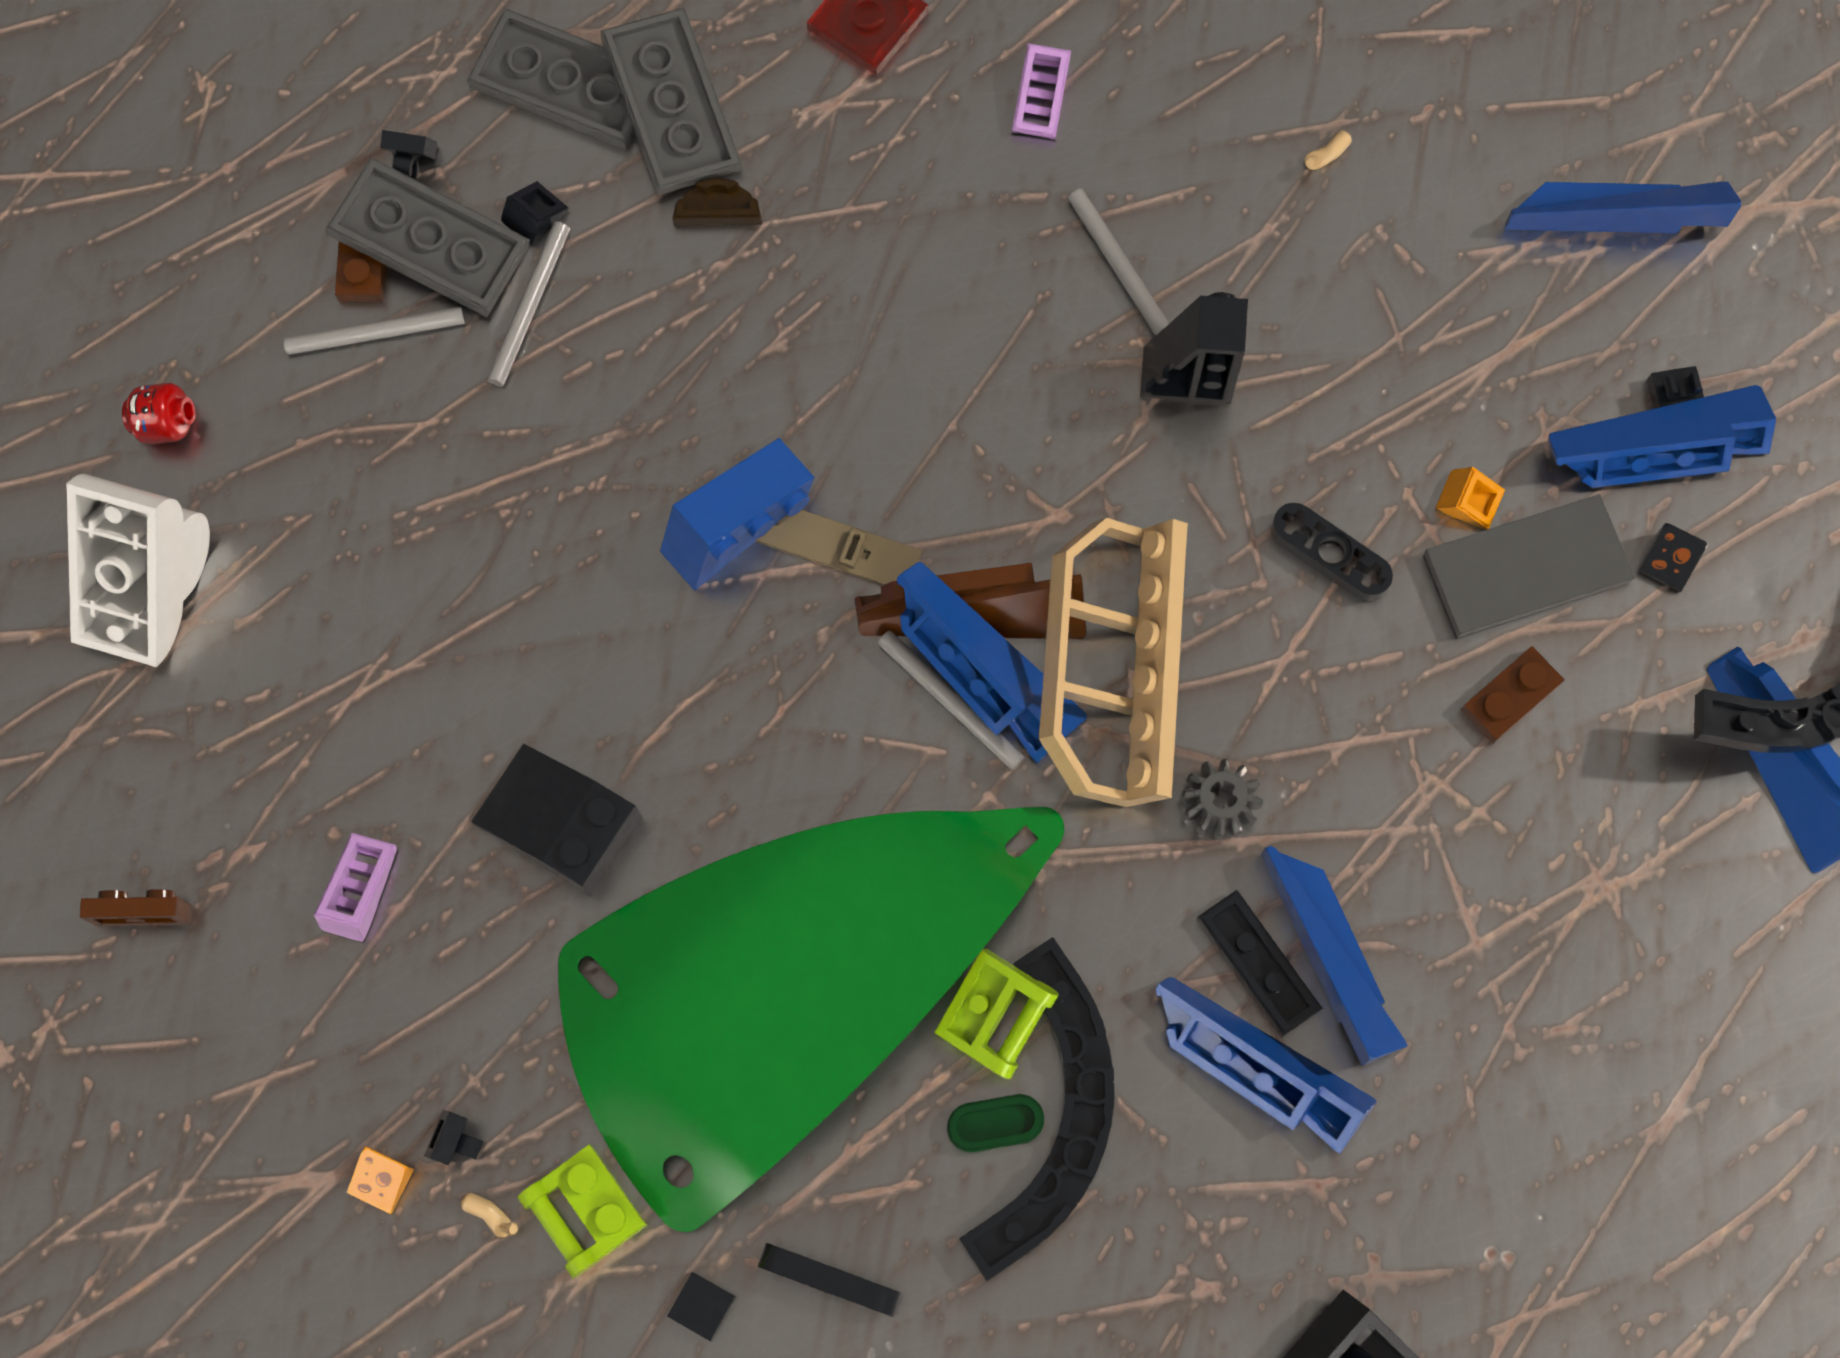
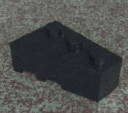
M1217 292L1209 296L1200 295L1151 339L1143 348L1140 397L1231 404L1245 353L1248 299L1237 298L1235 295L1226 292Z

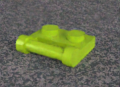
M983 949L977 956L934 1033L994 1073L1011 1079L1018 1067L1016 1062L1018 1055L1045 1008H1052L1059 994L1052 987L1035 980L989 949ZM1017 991L1029 997L1000 1050L996 1051L987 1044Z
M590 1144L544 1178L526 1188L517 1197L525 1210L531 1208L568 1262L565 1268L572 1279L585 1273L648 1226ZM558 1188L596 1241L594 1245L585 1251L548 1199V1196Z

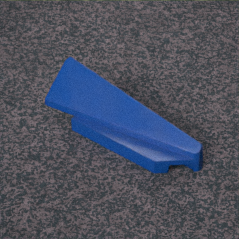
M1723 181L1683 187L1673 184L1545 182L1518 208L1511 210L1505 222V230L1678 233L1682 226L1728 227L1741 208V199L1729 182Z
M1753 385L1549 434L1548 443L1556 464L1559 466L1566 464L1578 473L1581 481L1591 488L1730 471L1732 454H1770L1776 417L1762 388Z
M917 562L897 577V584L901 585L905 592L906 609L900 615L902 632L996 736L1010 725L1032 759L1038 763L1048 754L1039 740L1044 674L922 562ZM1064 698L1061 733L1066 738L1087 719V714L1074 701Z
M1739 647L1731 650L1707 667V672L1718 692L1769 701L1796 699L1774 668L1764 662L1753 666ZM1828 744L1810 750L1788 753L1749 751L1810 870L1813 873H1819L1840 860V758L1831 745Z
M1272 846L1264 848L1261 854L1335 1018L1338 1024L1342 1022L1361 1066L1406 1048L1408 1045L1382 1006L1385 1003L1383 996L1324 870L1280 853Z
M1169 977L1159 983L1155 989L1157 997L1161 996L1169 1024L1166 1028V1034L1170 1047L1291 1130H1294L1302 1120L1333 1150L1341 1154L1375 1106L1377 1101L1372 1096L1177 979Z

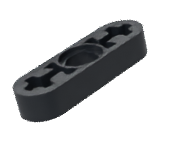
M1288 503L1280 507L1276 512L1271 525V533L1274 540L1284 549L1362 601H1376L1386 594L1392 583L1393 572L1385 559L1303 504ZM1296 517L1302 521L1300 526L1302 532L1296 530L1290 535L1284 531L1287 523L1283 519L1291 522ZM1314 529H1316L1320 533L1315 537L1311 548L1308 549L1304 545L1308 540V536L1311 537ZM1326 541H1334L1340 544L1344 550L1343 560L1337 563L1324 561L1319 554V546ZM1353 555L1359 558L1355 568L1352 567L1349 575H1346L1343 571L1348 567ZM1371 569L1375 570L1379 574L1376 581L1380 585L1372 583L1369 587L1364 586L1361 583L1364 577L1362 573L1367 574Z
M769 1243L765 1244L757 1266L891 1317L894 1316L901 1296V1292Z

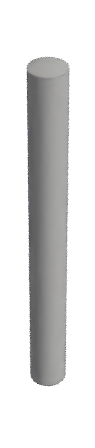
M1078 189L1072 192L1068 197L1069 202L1156 336L1169 322L1084 190Z
M555 221L552 225L487 377V381L495 386L504 387L569 234L570 227L562 222Z
M460 306L283 338L286 354L293 355L457 326L466 322L463 308Z
M891 630L887 631L879 639L877 644L1011 770H1014L1023 761L1024 755L1000 733L996 736L964 699Z

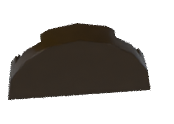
M718 177L697 182L695 188L688 191L682 199H678L672 217L674 225L762 224L758 201L747 190L740 187L739 183L735 180Z

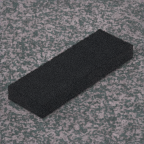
M1238 890L1197 917V921L1281 1038L1323 1009Z

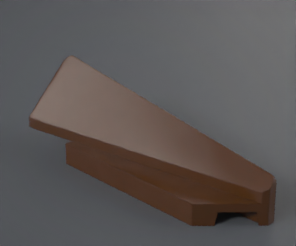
M1032 563L936 575L1004 638L1046 639L1050 580L1035 582ZM1081 574L1072 575L1071 599L1084 602ZM897 581L881 586V594L858 596L855 598L858 628L861 635L883 636L887 631L891 630L896 636H906L902 632L900 615L906 609L904 588L897 584ZM1070 616L1068 639H1084L1087 631L1086 621Z

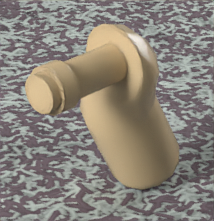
M1344 130L1338 131L1326 146L1311 151L1306 155L1304 160L1305 166L1310 170H1317L1337 159L1351 144V135Z
M471 1192L466 1193L461 1199L462 1210L483 1219L497 1237H507L517 1233V1224L512 1223L509 1217L492 1201Z

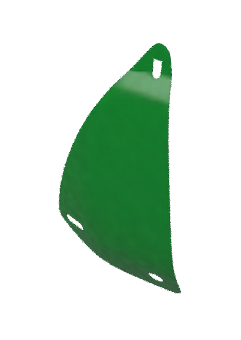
M1024 807L986 811H914L868 816L811 828L751 847L683 875L611 913L569 940L563 946L558 958L559 1000L568 1052L578 1084L590 1113L615 1159L641 1196L666 1225L681 1232H690L702 1226L799 1144L891 1054L983 950L1059 846L1064 835V822L1058 812L1049 807ZM1026 825L1038 840L1021 856L1012 857L1007 853L1005 845ZM583 957H592L616 982L618 992L613 998H603L580 973L578 964ZM678 1155L685 1158L691 1164L694 1176L688 1186L679 1188L667 1181L663 1173V1164L668 1157Z

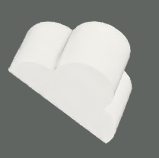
M78 474L66 483L71 643L157 667L167 656L177 636L182 618L183 601L195 588L204 569L210 542L208 520L202 513L181 508V505L175 499L95 476Z

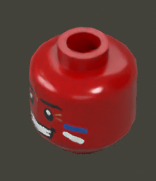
M173 383L136 387L122 406V420L126 430L139 442L148 445L170 443L184 439L196 415L193 401L186 396V393L178 385Z

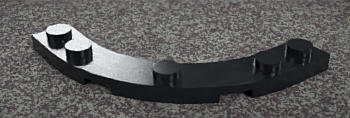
M1840 683L1813 698L1808 699L1806 697L1786 701L1760 700L1702 689L1695 695L1694 740L1765 753L1796 752L1831 744L1840 740Z
M1053 937L1014 962L1013 965L1035 980L1052 987L1059 994L1052 1008L1046 1007L1043 1013L1055 1035L1062 1058L1065 1082L1063 1115L1051 1153L1042 1169L1028 1187L1002 1210L959 1238L986 1281H989L1049 1238L1068 1218L1083 1198L1097 1172L1106 1149L1112 1125L1115 1100L1114 1068L1112 1066L1105 1026L1093 997Z

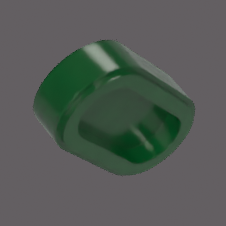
M1024 1094L965 1103L958 1106L951 1113L947 1123V1133L949 1140L955 1148L969 1154L1025 1145L1034 1141L1040 1135L1044 1125V1113L1042 1107L1034 1098Z

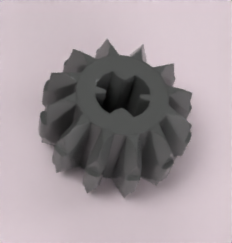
M1228 759L1221 760L1218 772L1215 771L1212 764L1208 761L1202 763V776L1190 773L1186 782L1192 789L1182 791L1180 797L1181 801L1192 805L1183 814L1185 820H1193L1200 817L1201 820L1198 823L1196 832L1202 835L1205 833L1208 825L1214 827L1213 837L1216 841L1222 840L1225 827H1227L1234 838L1241 837L1243 833L1241 823L1253 827L1257 817L1251 810L1260 809L1263 805L1262 798L1250 795L1259 788V781L1251 779L1243 782L1242 779L1248 770L1247 767L1241 765L1235 774L1229 772L1230 763ZM1221 791L1227 793L1230 796L1228 805L1225 803L1223 808L1215 806L1213 804L1215 799L1213 792H1215L1217 797Z

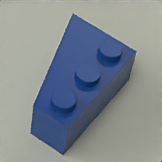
M778 438L673 504L660 552L695 591L755 543L756 539L765 535L786 515L793 516L800 512L810 500L808 494L815 477L784 442Z

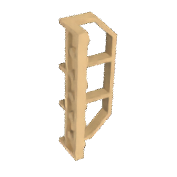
M1104 518L1091 523L1052 556L1039 740L1070 790L1076 796L1123 807L1172 798L1188 523L1171 519L1142 529L1110 518ZM1100 535L1141 546L1142 559L1140 584L1138 587V618L1071 599L1074 557ZM1070 616L1135 634L1136 654L1135 670L1132 679L1133 699L1065 681ZM1064 698L1132 716L1129 725L1130 749L1129 765L1126 772L1127 791L1094 784L1061 733Z

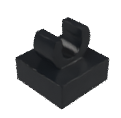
M382 130L380 148L395 153L393 169L410 178L417 179L420 167L419 157L435 160L437 142L426 136Z
M1696 366L1654 372L1647 378L1654 409L1704 397Z
M443 1110L424 1156L445 1165H449L454 1152L476 1160L483 1141L462 1133L468 1118Z

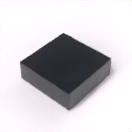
M692 1272L667 1317L712 1342L736 1296Z

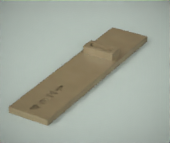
M801 510L793 516L786 515L776 525H773L765 535L756 539L758 543L880 585L897 581V577L919 562L922 555V550L805 510Z

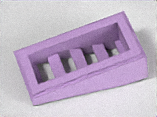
M1028 43L1012 132L1055 139L1071 56L1070 50ZM1033 64L1059 69L1058 76L1032 71ZM1030 80L1056 85L1055 92L1029 87ZM1027 96L1053 101L1052 108L1026 104ZM1024 113L1050 117L1049 125L1023 121Z
M351 833L314 913V917L321 930L356 941H364L397 851L396 845ZM357 854L378 859L376 866L357 861ZM352 872L370 877V879L366 883L349 877ZM347 891L362 897L360 901L343 897V893ZM339 909L348 913H352L353 916L337 912V910Z

